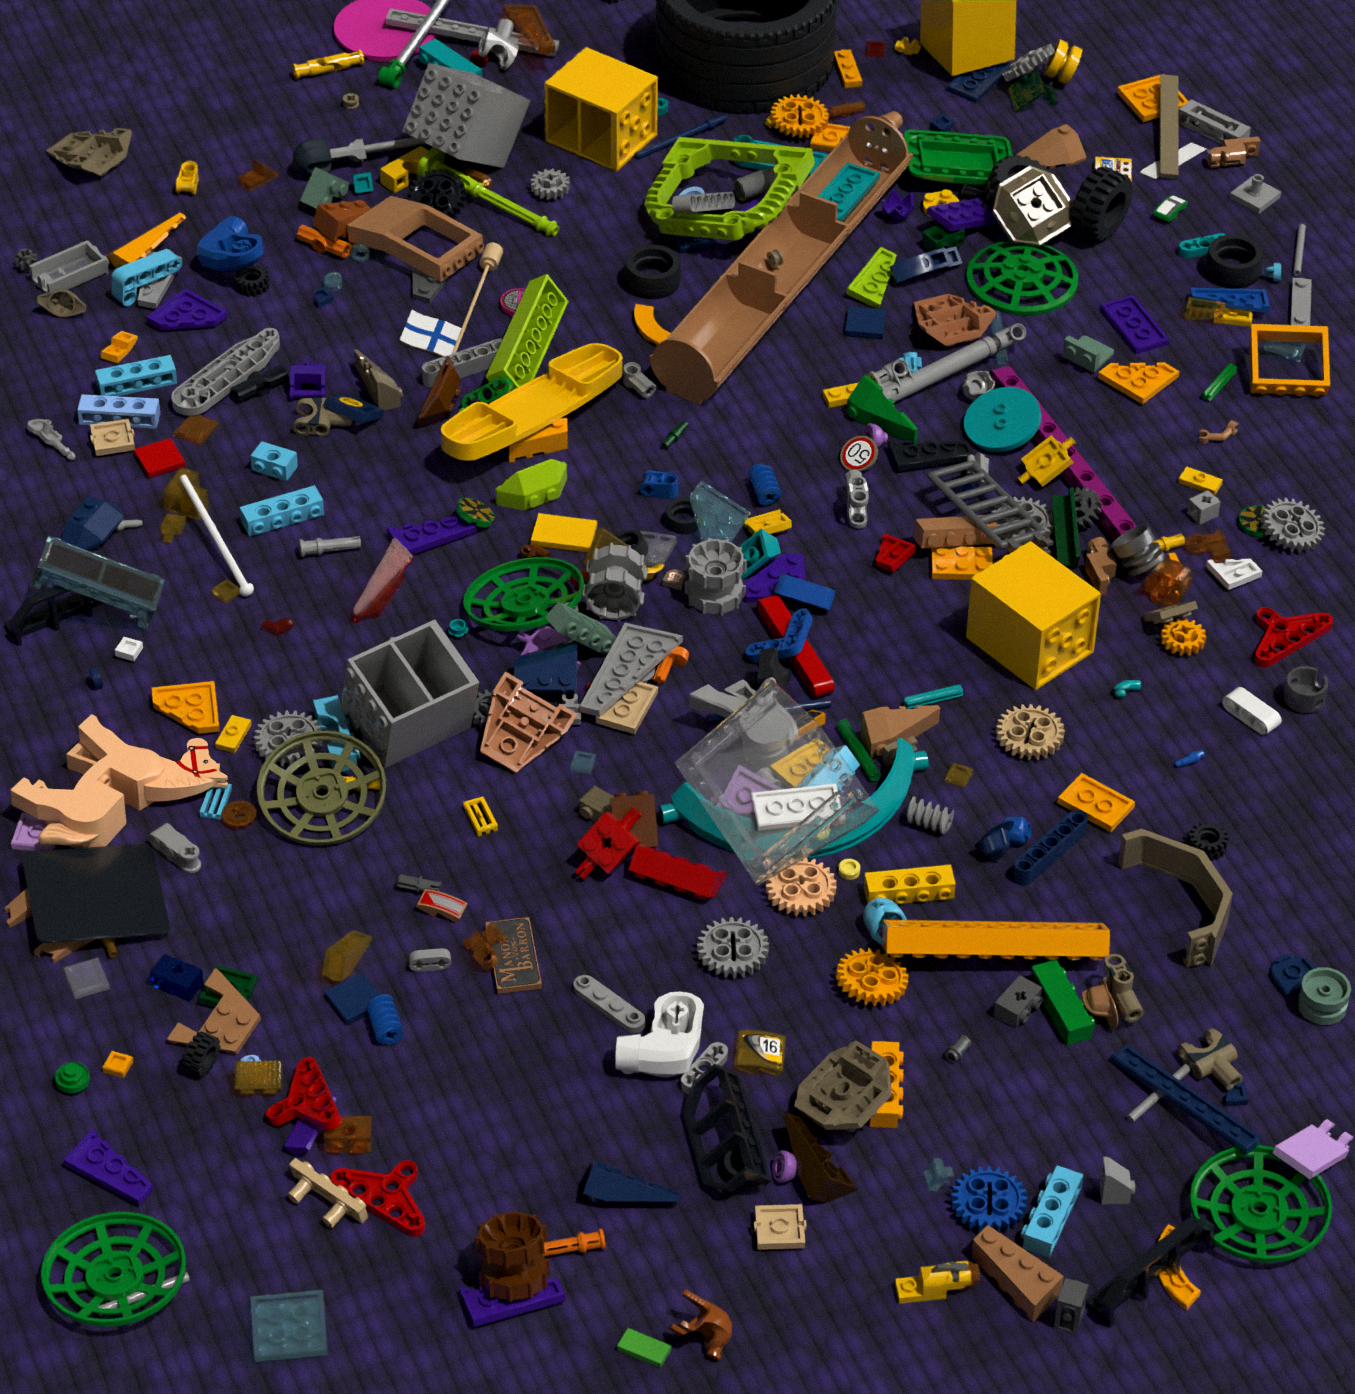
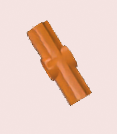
M303 224L297 232L298 240L312 245L321 254L328 251L346 259L352 249L350 243L340 239L332 241L323 232Z

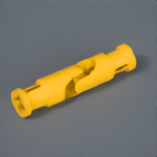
M361 50L349 54L345 52L309 60L299 65L292 64V70L295 79L307 75L311 77L347 69L352 65H364V57Z

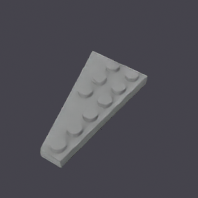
M624 623L580 704V712L600 717L683 642V635Z

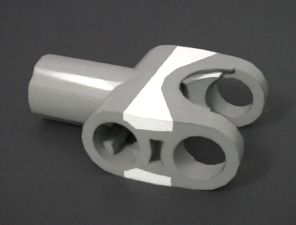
M500 19L496 31L487 28L482 35L478 49V55L483 58L488 52L496 54L500 61V69L504 71L510 67L519 49V45L509 40L514 25L508 19Z
M850 470L844 476L848 495L847 515L850 526L860 529L867 525V504L869 500L867 481L858 470ZM855 520H861V521H863V522L857 523V522H854V521H855Z

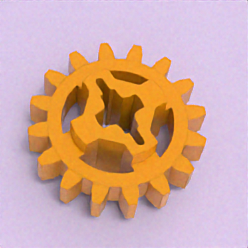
M1177 618L1176 622L1169 621V625L1164 624L1161 633V643L1166 644V650L1171 648L1173 654L1178 651L1180 656L1183 653H1187L1190 656L1192 651L1197 654L1199 649H1203L1206 642V631L1201 629V624L1195 625V620L1188 622L1187 618L1184 621Z

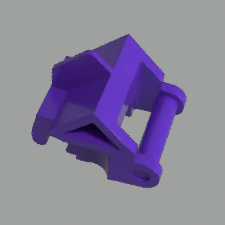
M307 356V363L290 365V399L326 398L327 367L323 363H311L310 356ZM302 383H315L316 390H301Z

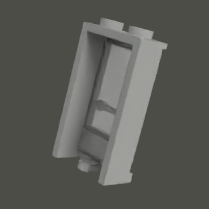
M88 240L29 265L31 280L44 293L58 289L70 290L100 277L104 273L106 275L109 274L108 258L102 255L98 248L93 246Z

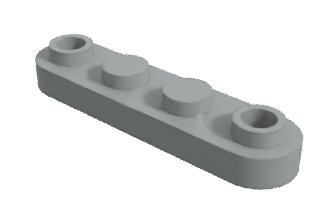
M581 975L574 980V993L625 1031L639 1033L645 1028V1016L643 1013L593 977Z

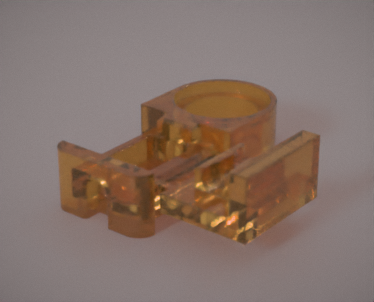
M1217 529V532L1201 535V533L1186 538L1185 548L1189 553L1197 554L1212 550L1214 563L1231 559V550L1226 545V536L1222 535L1220 529Z
M495 923L483 931V935L479 931H475L471 934L472 937L470 939L467 937L463 940L467 949L471 948L474 951L472 956L485 970L494 968L499 961V957L491 945L496 944L495 941L497 939L499 941L500 939L505 942L508 941ZM492 954L489 961L483 962L485 956Z

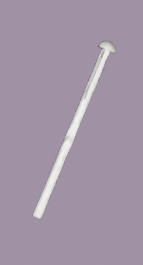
M186 475L180 476L179 479L240 585L239 593L245 597L250 596L254 591L253 584L246 582Z

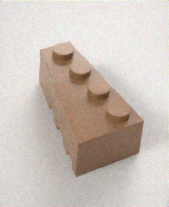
M989 1225L973 1239L971 1257L990 1277H994L997 1280L999 1287L1004 1292L1007 1291L1014 1299V1303L1019 1309L1022 1308L1027 1313V1317L1032 1323L1060 1295L1063 1286V1275Z

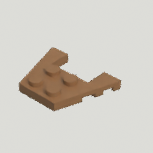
M215 968L204 985L206 989L220 995L222 998L199 1032L202 1031L219 1038V1045H221L218 1050L219 1052L237 1055L261 1020V1016L223 974ZM178 1022L167 1040L170 1044L176 1045L179 1043L189 1047V1042L193 1041V1036L198 1032Z

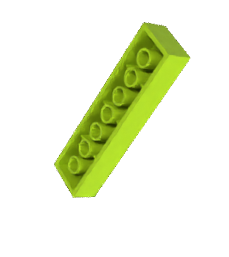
M548 274L529 281L486 375L489 382L500 377H508L513 382L514 390L535 378L569 302ZM502 383L496 390L504 389L506 383Z

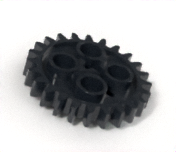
M440 168L438 173H435L434 169H432L431 174L425 171L424 177L418 175L419 181L413 180L415 186H409L411 192H407V200L422 204L428 203V206L448 217L455 218L454 212L460 213L459 207H464L463 201H466L465 194L467 193L464 183L461 182L459 176L456 177L454 172L450 174L449 170L443 173Z

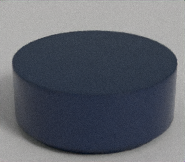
M97 667L90 668L89 673L94 687H102L103 683Z

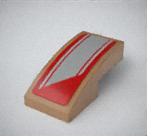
M425 889L416 907L433 917L439 913L457 923L468 903L446 893Z

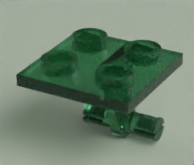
M1037 68L1008 87L1014 109L1017 113L1039 97L1050 100L1052 106L1058 104L1056 99L1057 93L1053 90L1052 84L1046 85L1041 80Z

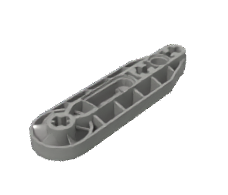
M266 328L256 336L236 343L179 385L172 392L171 396L174 410L182 415H199L231 393V387L246 381L252 372L263 369L274 353L279 350L280 338L278 331L274 328Z

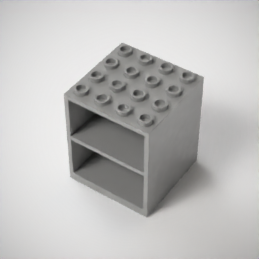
M429 63L402 132L460 160L504 168L531 100L474 73Z
M432 620L347 660L342 702L340 704L341 710L345 715L349 716L353 728L360 732L363 742L372 749L384 768L471 728L479 681L436 620Z

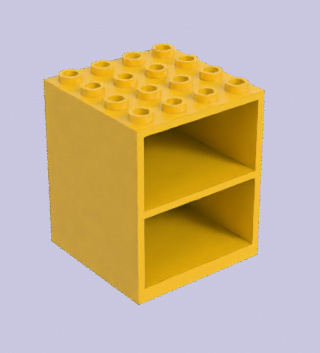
M921 0L920 44L951 76H958L965 72L976 71L980 68L991 67L992 65L1006 63L1015 59L1016 0Z
M586 47L544 84L546 142L618 171L634 156L635 152L640 151L657 136L658 77Z
M1029 541L1025 545L1018 547L1014 552L1005 555L1001 560L991 564L987 569L975 574L971 578L966 637L1034 690H1037L1094 652L1101 593L1033 542Z

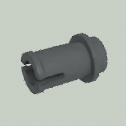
M961 1035L952 1046L947 1047L945 1057L949 1062L955 1063L962 1059V1054L971 1046L969 1038Z

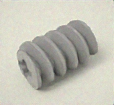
M915 796L912 797L907 809L909 823L913 824L916 821L917 826H921L924 823V828L929 829L932 826V831L937 832L940 829L941 834L947 833L954 817V810L948 814V807H945L941 812L939 804L932 809V802L929 801L924 806V799H921L917 804Z

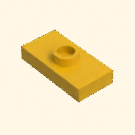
M1187 466L1178 480L1179 484L1201 492L1209 491L1214 496L1223 482V479Z
M231 715L215 743V748L235 754L252 725L251 720Z

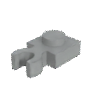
M563 693L561 705L578 714L572 725H581L578 695L574 694L573 699H567L566 693Z

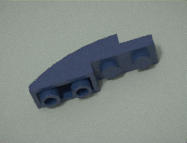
M955 246L927 252L891 265L889 268L895 283L898 284L925 277L930 273L957 267L963 263Z

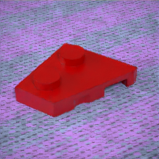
M884 533L882 536L883 542L879 547V554H877L876 566L893 573L916 552V545Z

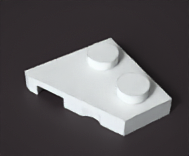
M1225 559V563H1214L1213 560H1207L1206 567L1228 590L1262 577V570L1251 559Z

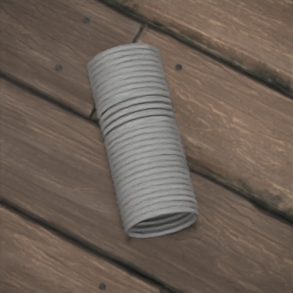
M774 166L735 179L734 190L737 197L741 201H746L767 193L775 180Z

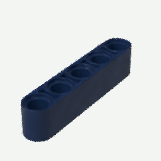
M1082 810L1071 811L1015 861L1014 882L1021 886L1031 884L1086 834L1087 814Z

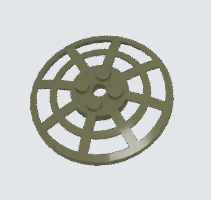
M312 731L292 737L272 751L260 770L257 781V796L265 819L281 835L301 844L314 846L332 845L355 837L372 824L384 804L386 778L379 758L362 741L342 732ZM335 741L346 745L341 755L333 753L314 754L311 742ZM303 744L306 756L292 763L286 770L275 764L286 752ZM355 748L365 755L376 771L364 776L358 766L349 760L353 749ZM330 760L337 763L332 770L329 768H319L317 761ZM307 763L309 764L310 771L304 774L301 779L292 775L299 767ZM344 766L348 767L356 775V780L346 783V780L340 774ZM271 771L281 778L277 788L278 800L265 801L264 786L267 776ZM379 779L380 795L378 804L375 809L365 807L367 784ZM287 782L297 787V797L284 799V789ZM360 787L361 796L359 803L356 804L348 801V791ZM326 789L328 793L320 796L317 794V791ZM300 805L305 814L298 820L287 807ZM281 808L286 818L296 826L290 833L276 824L270 816L268 809ZM342 808L352 811L346 819L338 823L336 822L334 814ZM359 814L370 817L359 828L341 836L339 828L352 822ZM313 816L326 817L328 825L314 826L308 823ZM304 829L314 832L330 831L333 838L313 840L299 837V834Z

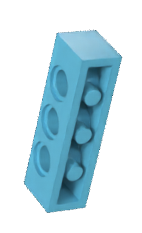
M171 355L95 370L96 383L101 396H121L177 384L176 368Z
M315 485L240 507L241 523L249 537L324 515L323 499Z
M1058 1165L1053 1174H1048L1045 1183L1047 1187L1045 1191L1041 1190L1038 1196V1207L1032 1208L1029 1216V1221L1031 1222L1029 1225L1025 1224L1022 1230L1021 1238L1024 1239L1023 1249L1050 1258L1081 1191L1083 1174Z

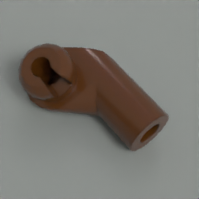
M535 544L524 545L520 548V554L523 558H550L551 555L550 551Z

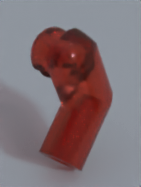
M288 617L276 622L265 619L262 623V629L276 634H282L294 626L293 620Z

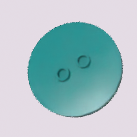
M1001 387L982 394L970 405L965 414L964 428L968 439L976 447L989 452H1005L1020 447L1035 435L1041 424V409L1037 399L1028 391L1016 387Z

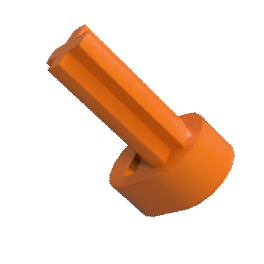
M677 646L659 663L653 681H656L658 685L665 683L671 666H685L690 655L685 648Z

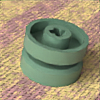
M1328 967L1310 970L1303 977L1298 999V1008L1303 1017L1319 1025H1332L1345 1017L1349 1003L1348 1000L1351 993L1350 981L1338 970Z

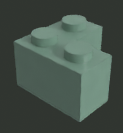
M315 167L300 201L317 209L318 204L332 203L333 196L343 199L350 183Z

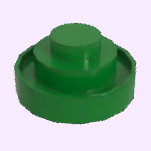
M70 1062L60 1066L55 1074L57 1087L65 1093L80 1092L87 1087L90 1081L86 1066L77 1062Z

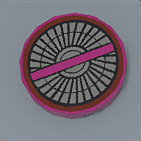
M512 289L502 295L500 303L501 309L505 314L511 317L514 316L526 289Z

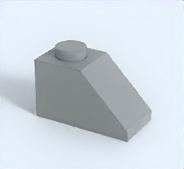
M1103 1157L1099 1184L1101 1204H1130L1131 1194H1135V1182L1130 1180L1129 1170L1111 1158Z

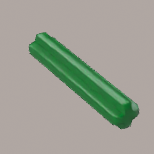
M1229 363L1204 390L1202 399L1211 401L1236 373L1237 366Z

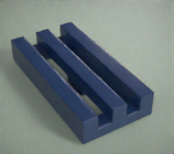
M676 237L680 253L716 249V242L713 238Z

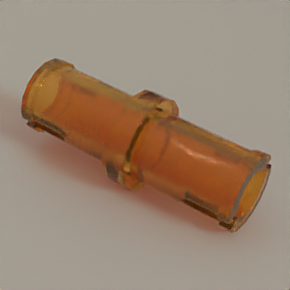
M864 101L844 102L842 105L829 106L828 113L833 118L865 112V109H862L865 108Z

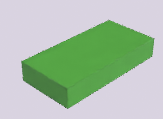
M628 1328L617 1345V1351L661 1369L671 1352V1345Z

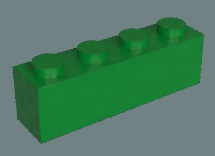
M1056 959L1032 966L1030 981L1042 987V1002L1067 1046L1092 1039L1093 1029L1095 1028L1094 1019L1091 1015H1088L1083 1000L1078 998L1074 984L1070 983L1067 979L1064 967H1060Z

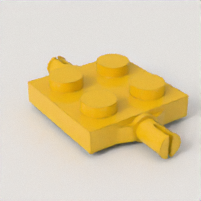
M1052 435L1021 458L1027 471L1018 479L1024 484L1033 477L1038 480L1042 487L1074 463L1068 456L1067 449L1076 442L1070 436L1061 444Z

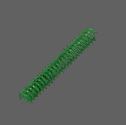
M843 719L839 721L837 728L870 781H878L881 778V774L848 720Z

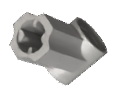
M630 362L624 365V386L635 389L646 399L650 398L656 391V385L641 372L639 364Z

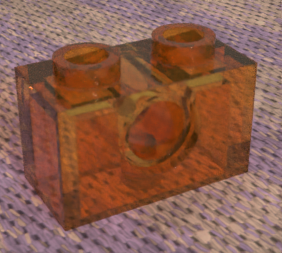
M341 1116L342 1122L336 1129L324 1130L325 1152L371 1153L372 1116Z

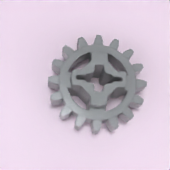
M544 169V172L537 171V175L533 174V179L530 180L531 192H534L535 196L540 195L541 199L546 197L547 200L550 198L556 200L557 196L562 198L563 194H568V190H570L569 177H566V173L561 174V170L554 172V169Z

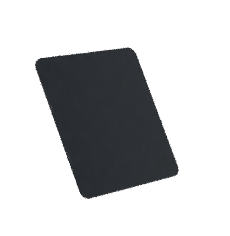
M134 844L29 851L22 855L38 941L42 943L137 937L163 935L170 931L153 848L150 845Z

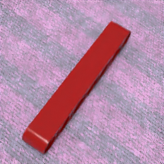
M775 594L758 599V612L774 638H784L792 615L781 598ZM806 639L802 651L795 656L787 658L813 698L833 693L835 691L833 679Z

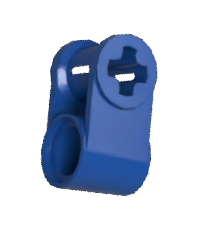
M652 470L644 473V482L639 488L643 495L667 499L678 496V476L675 473Z

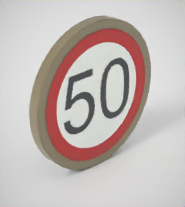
M868 436L853 437L845 443L841 450V463L848 471L858 470L863 472L875 463L878 456V447Z

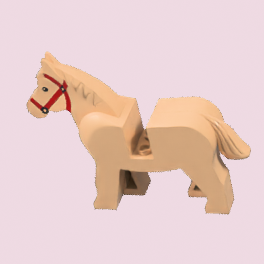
M91 714L78 726L80 742L66 754L68 769L83 774L74 790L48 789L41 780L32 785L28 779L23 778L10 790L12 806L37 819H43L47 824L38 837L41 845H69L72 848L104 847L126 825L125 804L140 811L155 801L181 799L199 794L211 787H228V783L225 781L228 779V776L220 772V763L218 764L210 758L208 743L201 738L189 740L187 752L180 761L176 762L160 757L149 749L125 744L111 730L103 727L97 717Z

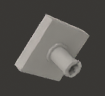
M1255 174L1230 193V199L1260 214L1281 197V191L1264 183L1262 175Z

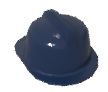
M1007 820L992 827L974 845V848H980L984 856L989 857L993 862L1002 858L1010 848L1008 833L1013 828L1014 821Z

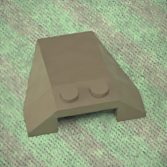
M115 128L109 133H106L105 130H99V134H91L90 131L70 133L47 149L46 152L72 168L88 174L102 176L126 158L132 131L131 129Z

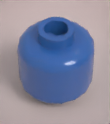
M1006 817L1003 822L1007 820L1014 821V826L1008 833L1010 845L1025 844L1027 839L1031 838L1030 822H1027L1024 817Z

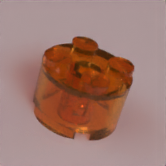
M1164 558L1146 578V592L1147 590L1149 591L1150 598L1158 605L1168 607L1179 603L1192 585L1191 569L1178 561Z

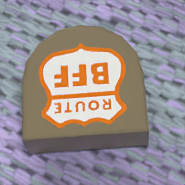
M678 569L669 570L662 580V586L682 590L685 584V574Z

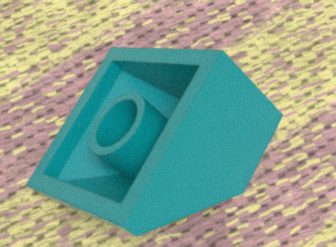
M762 528L739 546L742 547L743 558L747 560L746 572H743L741 579L744 580L781 553L778 539Z

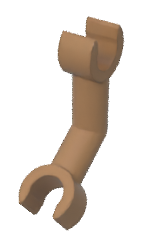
M1231 420L1222 433H1209L1207 430H1199L1198 443L1206 444L1209 441H1225L1231 434L1235 435L1238 430L1235 427L1239 423Z

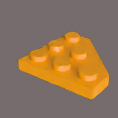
M1110 363L1098 372L1099 379L1141 404L1147 402L1179 377V371L1166 363H1157L1156 366H1146L1145 363H1130L1129 366H1119L1118 363Z
M214 681L152 687L154 709L198 734L220 731Z

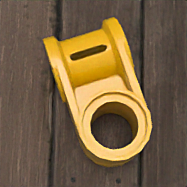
M187 161L181 165L179 176L176 179V193L191 192L196 194L199 176L198 167L195 162Z

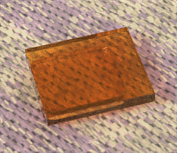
M201 415L189 416L177 428L174 436L200 446L219 426V422Z

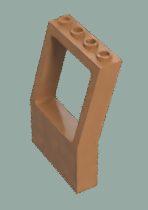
M389 196L347 225L349 242L385 251L440 282L484 251L483 237L480 233L426 204ZM426 225L459 244L441 257L435 258L402 239L420 226Z

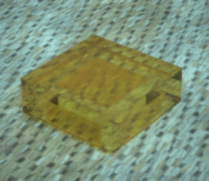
M226 579L212 588V594L226 604L240 595V588Z
M953 763L946 775L945 782L965 788L973 775V769Z

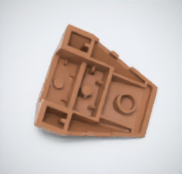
M951 294L914 302L919 327L945 346H955L959 342H971L975 338L981 337L996 316V311L989 306L982 305V307L976 306L974 301H971L969 304L964 302V298Z
M505 672L494 689L480 752L514 773H518L566 734L578 714L561 704L558 707L551 705L524 689L521 680Z

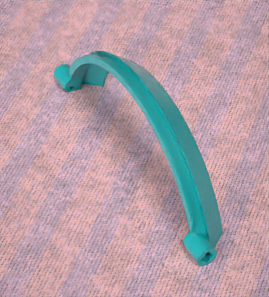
M898 738L896 757L887 778L867 800L848 812L843 813L844 822L758 831L756 821L737 816L714 805L699 794L688 782L683 783L671 796V803L659 805V815L662 824L686 820L689 828L704 839L722 848L746 856L787 861V858L794 861L796 857L799 860H803L805 857H807V860L821 858L854 847L878 832L900 808L907 795L913 772L928 769L929 760L924 750L914 752L912 745L904 739Z

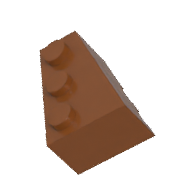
M362 200L318 204L313 225L332 241H337L340 236L343 238L348 236L347 225L368 212L371 208Z

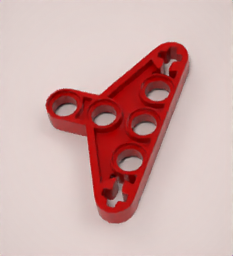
M1259 608L1256 614V623L1266 630V633L1255 653L1254 661L1256 665L1263 668L1270 667L1329 632L1332 628L1333 617L1328 613H1314L1283 618L1271 608ZM1262 615H1267V616H1269L1270 618H1269V619H1263V618H1261L1260 616H1262ZM1280 626L1283 627L1284 630H1277L1275 629V627ZM1310 629L1313 633H1306L1304 630ZM1290 638H1296V639H1298L1299 641H1298V642H1292V641H1290L1289 639H1290ZM1274 647H1282L1284 650L1278 651Z
M306 1057L299 1061L288 1097L273 1104L266 1111V1116L273 1126L282 1125L299 1117L329 1131L336 1129L342 1122L320 1067L313 1057Z
M410 1160L402 1161L389 1174L338 1168L331 1173V1182L335 1186L341 1185L354 1199L356 1197L360 1198L366 1204L367 1211L410 1237H418L424 1233V1217L407 1190L416 1181L418 1176L417 1165ZM411 1169L413 1173L405 1176L401 1174V1171ZM389 1184H396L399 1186L398 1189L394 1191H390L386 1188ZM356 1188H363L366 1190L363 1194L360 1195L355 1194L353 1192ZM375 1199H381L384 1201V1203L379 1206H375L371 1202ZM399 1210L402 1214L399 1217H392L390 1212Z

